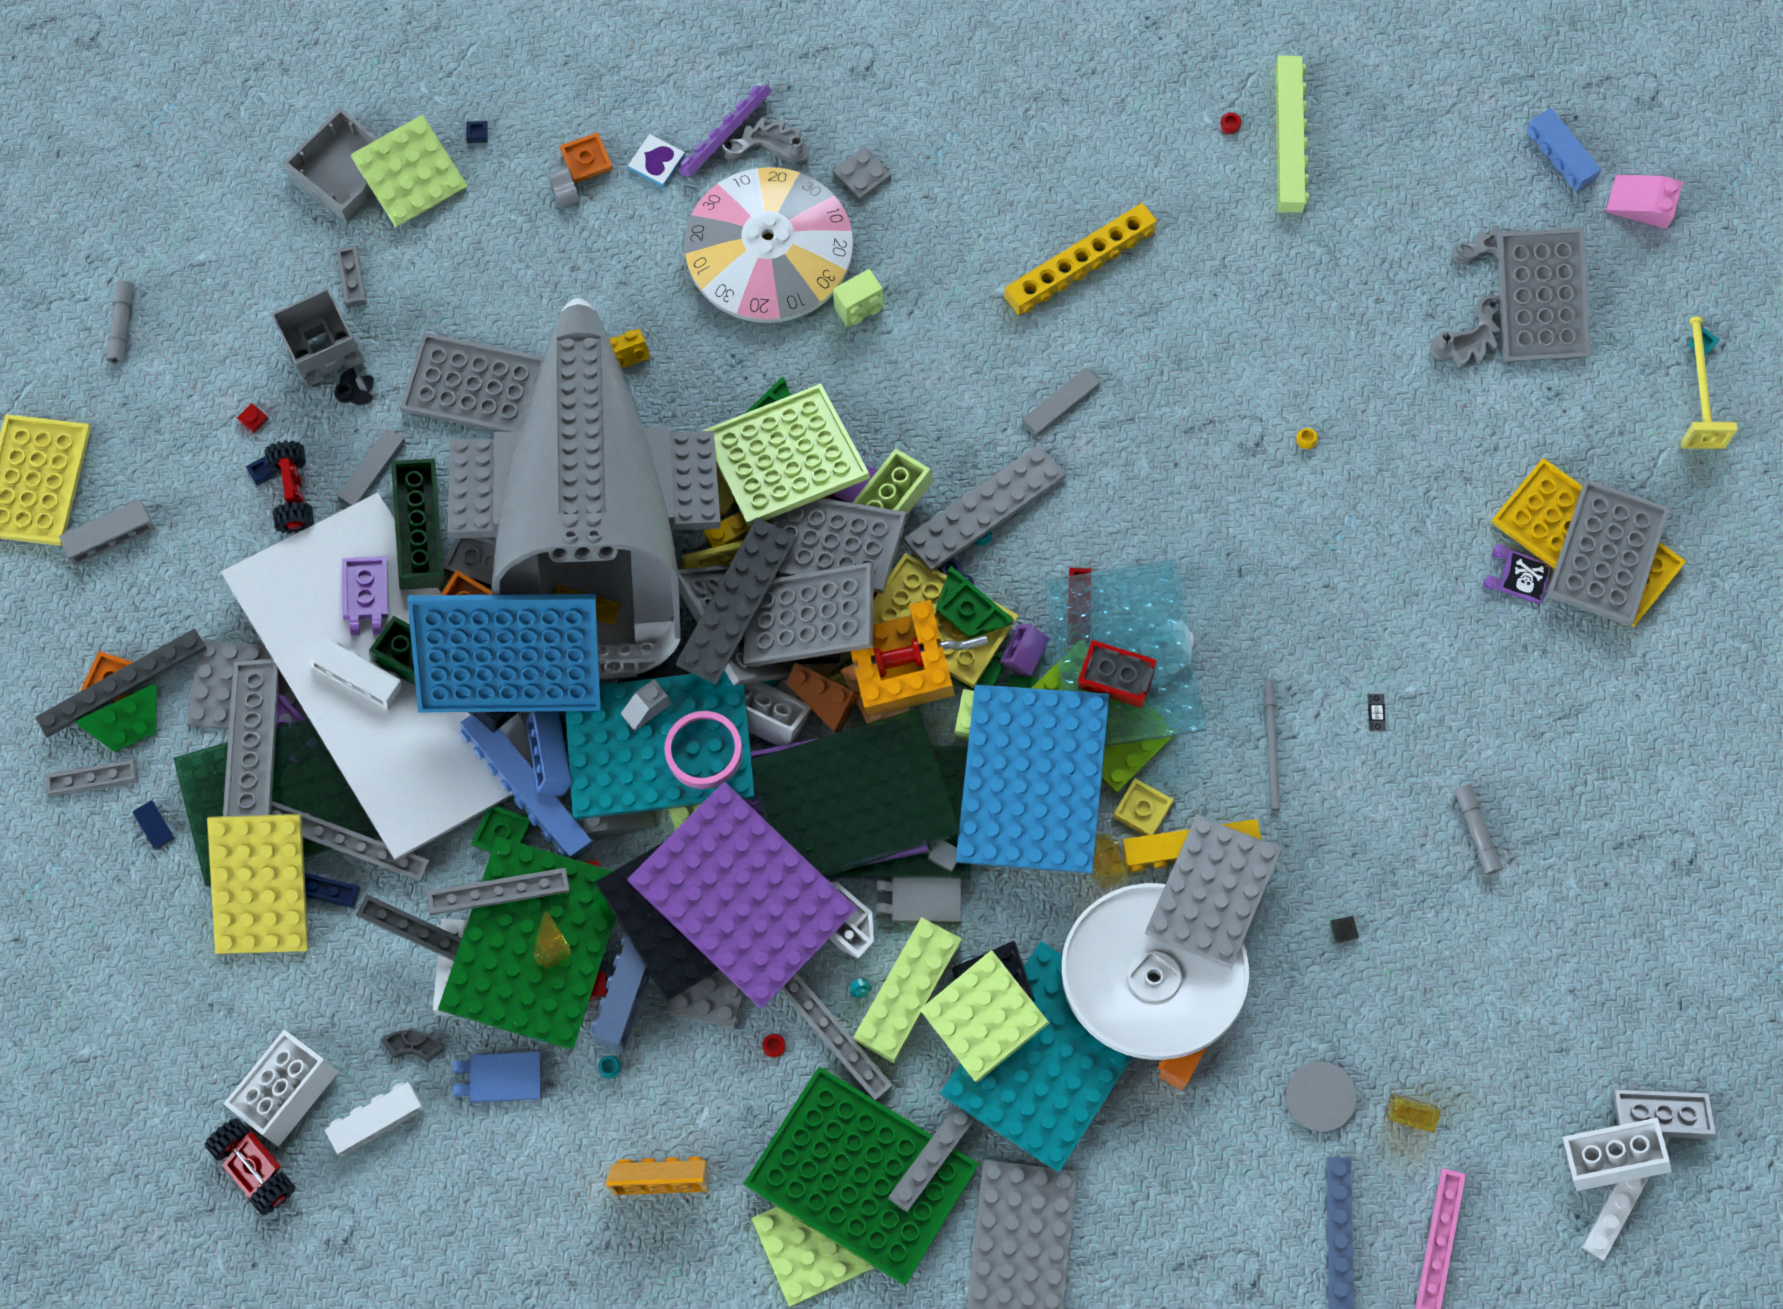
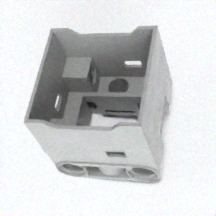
M329 288L271 314L306 388L324 381L322 373L324 376L344 367L343 363H345L347 369H350L365 362ZM327 331L333 345L314 354L308 340Z

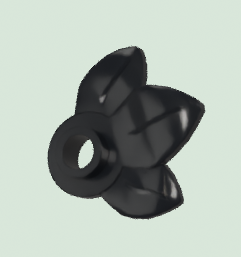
M353 368L347 369L341 374L340 383L334 390L335 398L341 403L351 402L355 405L370 403L373 397L369 391L373 387L374 377L366 375L357 376ZM345 391H348V392H349L347 395L342 396V393H343V392H345Z

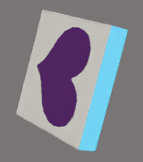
M649 134L629 163L628 169L664 188L684 159L685 152Z

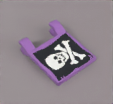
M1497 544L1492 551V556L1507 559L1502 578L1499 580L1492 575H1488L1483 582V586L1487 589L1499 590L1540 605L1551 567L1544 561Z

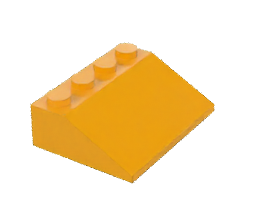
M698 1156L688 1157V1161H679V1158L669 1157L664 1158L665 1162H655L654 1158L641 1159V1163H632L631 1159L617 1160V1163L611 1164L606 1186L613 1195L708 1192V1163Z

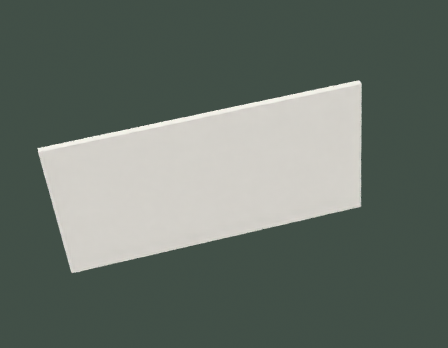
M376 493L221 571V574L393 859L396 861L514 795L511 791L507 793L500 783L502 780L498 775L493 776L490 773L486 760L477 757L473 750V744L470 741L466 743L461 737L460 722L470 716L468 712L418 713L416 686L400 678L402 684L401 691L390 707L386 709L311 667L309 658L324 637L330 641L332 639L338 641L348 651L354 650L358 652L364 660L369 662V649L380 635H373L372 619H359L360 635L353 636L350 634V620H343L342 558L387 556L388 618H382V631L393 615L410 624L408 595L442 594L438 587L399 589L395 519L380 495ZM517 713L500 727V730L533 768L527 728Z

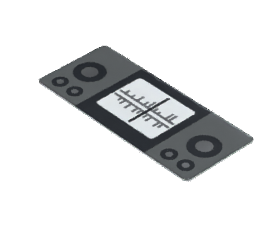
M1367 694L1369 731H1386L1384 694Z

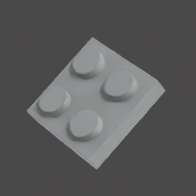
M865 146L833 169V174L859 201H862L891 178V173Z

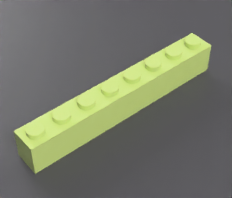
M1278 55L1275 64L1278 212L1303 213L1304 206L1308 205L1309 192H1305V186H1308V174H1305V168L1308 166V155H1304V149H1307L1308 138L1304 137V131L1307 130V119L1304 118V113L1307 110V100H1303V95H1306V82H1303V77L1306 75V64L1302 63V56Z

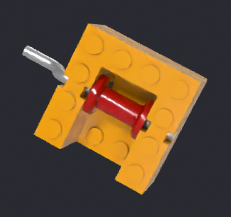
M931 600L909 605L911 612L909 616L874 624L873 648L850 651L864 709L868 718L955 696L944 650L961 651L988 644L986 635L961 642L954 640L941 642Z

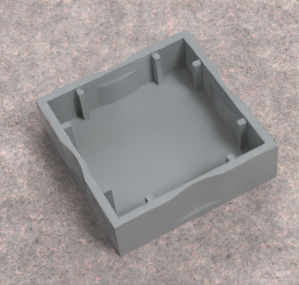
M340 107L319 127L310 139L302 143L282 164L289 177L347 223L375 196L352 160L351 154L376 141L379 137L368 132L358 120Z

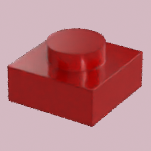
M252 403L237 417L238 421L253 434L269 419L266 414Z

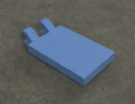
M540 1052L470 1055V1062H453L455 1074L470 1073V1085H453V1095L455 1097L470 1096L471 1103L541 1100Z

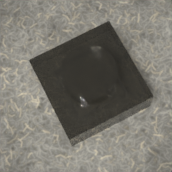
M1353 916L1330 921L1335 944L1359 938Z

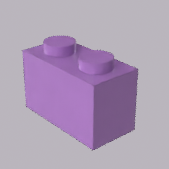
M1031 624L1018 625L1000 663L1017 676H1031L1035 672L1037 663L1045 652L1050 638Z

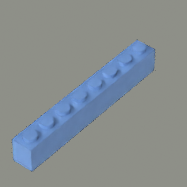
M473 714L460 722L461 737L466 743L470 741L473 744V750L477 757L486 760L490 773L493 776H499L504 790L507 793L512 792L517 806L520 809L524 808L528 812V818L534 826L538 825L542 829V836L548 843L552 842L555 845V851L558 855L576 860L592 849V840L556 796L537 793L533 768L500 728L492 733Z

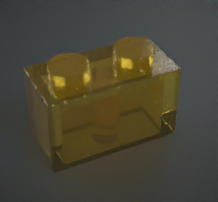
M1391 1092L1385 1116L1389 1121L1435 1133L1441 1110L1437 1105Z

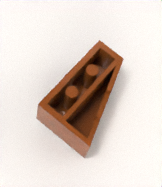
M799 663L794 664L786 681L789 687L834 732H842L860 695L859 692Z

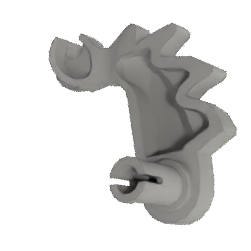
M764 117L758 121L754 129L749 125L746 126L741 139H729L728 143L732 145L731 149L728 150L722 143L724 157L729 160L742 157L754 146H763L789 163L801 165L807 161L809 150L807 145L803 143V138H800L801 130L799 128L791 127L784 129L786 126L785 119L774 121L765 127Z
M1496 225L1488 236L1484 231H1480L1473 244L1461 242L1459 247L1463 249V252H1459L1455 245L1452 251L1453 259L1458 263H1468L1486 252L1493 253L1498 257L1497 233L1500 226ZM1510 230L1508 232H1520V230Z
M1489 295L1483 296L1477 304L1478 326L1475 329L1455 333L1443 331L1440 336L1435 337L1430 345L1432 356L1439 360L1453 359L1458 367H1462L1472 355L1476 363L1480 364L1485 354L1486 345L1492 351H1495L1497 348L1494 335H1498L1499 328L1493 322L1492 317L1497 313L1499 307L1492 308L1490 304L1496 305L1499 298Z

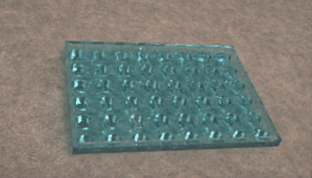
M1176 559L1044 580L1062 691L1088 692L1078 689V679L1092 640L1157 660V669L1143 709L1110 699L1105 747L1206 731Z

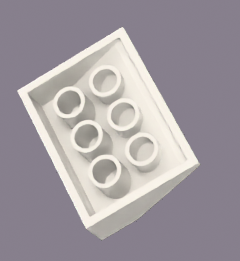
M283 1030L225 1101L224 1105L279 1147L339 1071L286 1030Z

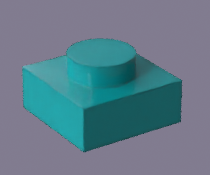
M1702 327L1704 355L1706 357L1717 345L1719 339ZM1694 337L1688 343V346L1695 350Z

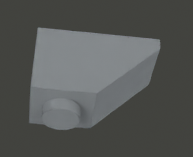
M653 679L634 694L621 712V715L631 728L636 731L671 704L667 694Z

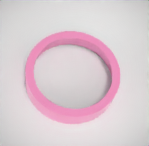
M698 711L684 716L670 729L665 742V756L671 772L680 782L696 789H710L720 786L723 782H727L734 776L742 761L743 746L736 727L729 719L715 712ZM710 719L719 721L730 730L735 742L734 755L729 765L720 773L707 778L692 777L681 771L675 764L671 752L672 741L676 734L684 726L697 720Z

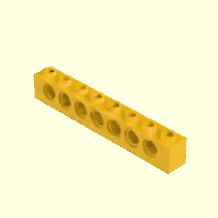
M1143 202L1006 286L1004 298L1018 316L1024 312H1030L1036 304L1041 301H1048L1054 293L1064 291L1070 283L1083 279L1088 272L1093 269H1099L1107 260L1117 258L1123 250L1133 248L1144 237H1151L1155 233L1157 220ZM1129 227H1135L1137 230H1131ZM1116 237V238H1119L1120 240H1119V241H1115V240H1113L1112 238ZM1101 248L1103 251H1096L1095 249ZM1078 259H1085L1086 261L1080 262ZM1066 269L1069 272L1063 273L1060 270ZM1044 280H1050L1051 283L1047 284V283H1044L1043 281H1044ZM1026 291H1033L1034 294H1027Z

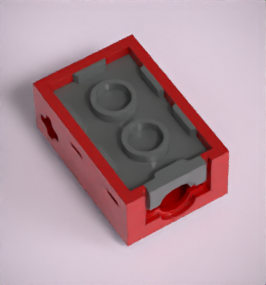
M1092 640L1078 679V689L1091 693L1109 694L1110 699L1143 709L1157 669V660Z

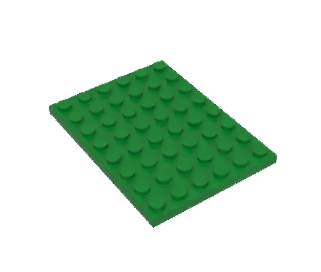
M497 836L481 882L566 868L569 892L472 909L438 1011L574 1050L616 919L595 882L613 871Z
M819 1066L743 1183V1186L901 1285L906 1286L979 1164L953 1149L908 1213L889 1200L888 1197L933 1135Z

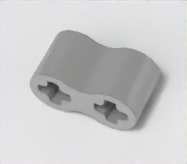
M568 167L548 173L560 209L580 202Z

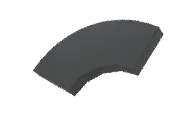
M402 1030L391 1033L381 1039L395 1059L402 1055L413 1054L421 1057L428 1063L446 1050L441 1042L425 1032Z

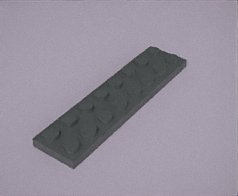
M756 517L680 654L676 666L711 683L718 684L796 540L795 535Z

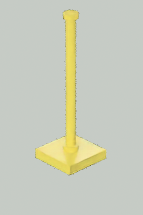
M1696 316L1690 318L1689 322L1693 328L1703 422H1692L1681 440L1682 449H1725L1737 431V422H1712L1701 329L1703 318Z

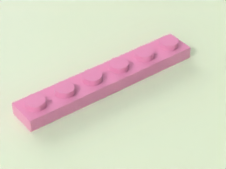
M1444 1168L1440 1171L1415 1309H1441L1466 1176L1464 1173Z

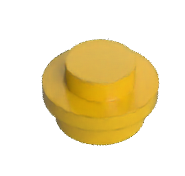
M1311 428L1301 429L1296 436L1297 444L1303 449L1315 447L1318 441L1316 432Z

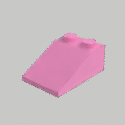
M1616 175L1606 212L1667 229L1674 217L1683 181L1665 176Z

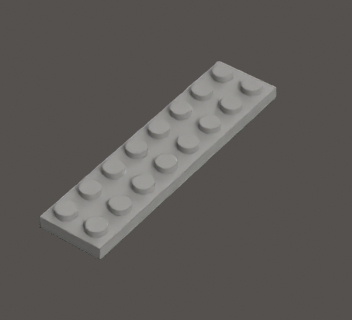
M1038 444L906 536L904 543L929 572L932 573L989 531L1064 480L1066 473Z
M273 659L234 662L223 816L271 815L280 670Z

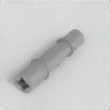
M124 280L116 282L115 296L112 303L114 310L111 320V334L108 337L109 343L106 359L112 364L124 363L126 344L128 343L126 336L129 325V311L132 308L133 284Z
M1467 784L1456 788L1454 792L1461 808V814L1465 816L1469 832L1477 848L1476 854L1480 858L1485 874L1490 875L1503 870L1496 851V845L1492 843L1487 825L1480 812L1481 806L1478 804L1472 785Z

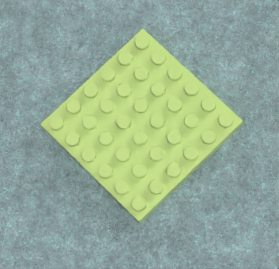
M822 384L702 430L714 431L716 463L748 527L753 525L756 517L766 521L870 479L865 464Z

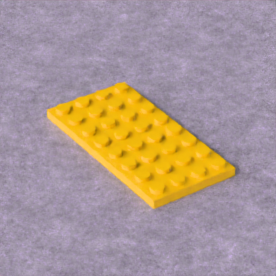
M1542 458L1493 517L1491 523L1555 569L1582 485L1548 460ZM1660 542L1632 624L1633 628L1686 563L1683 558Z

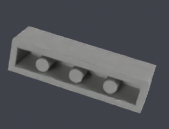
M141 500L128 502L118 510L108 511L98 519H91L76 529H69L60 535L59 538L67 557L75 566L154 530L155 527L146 507Z

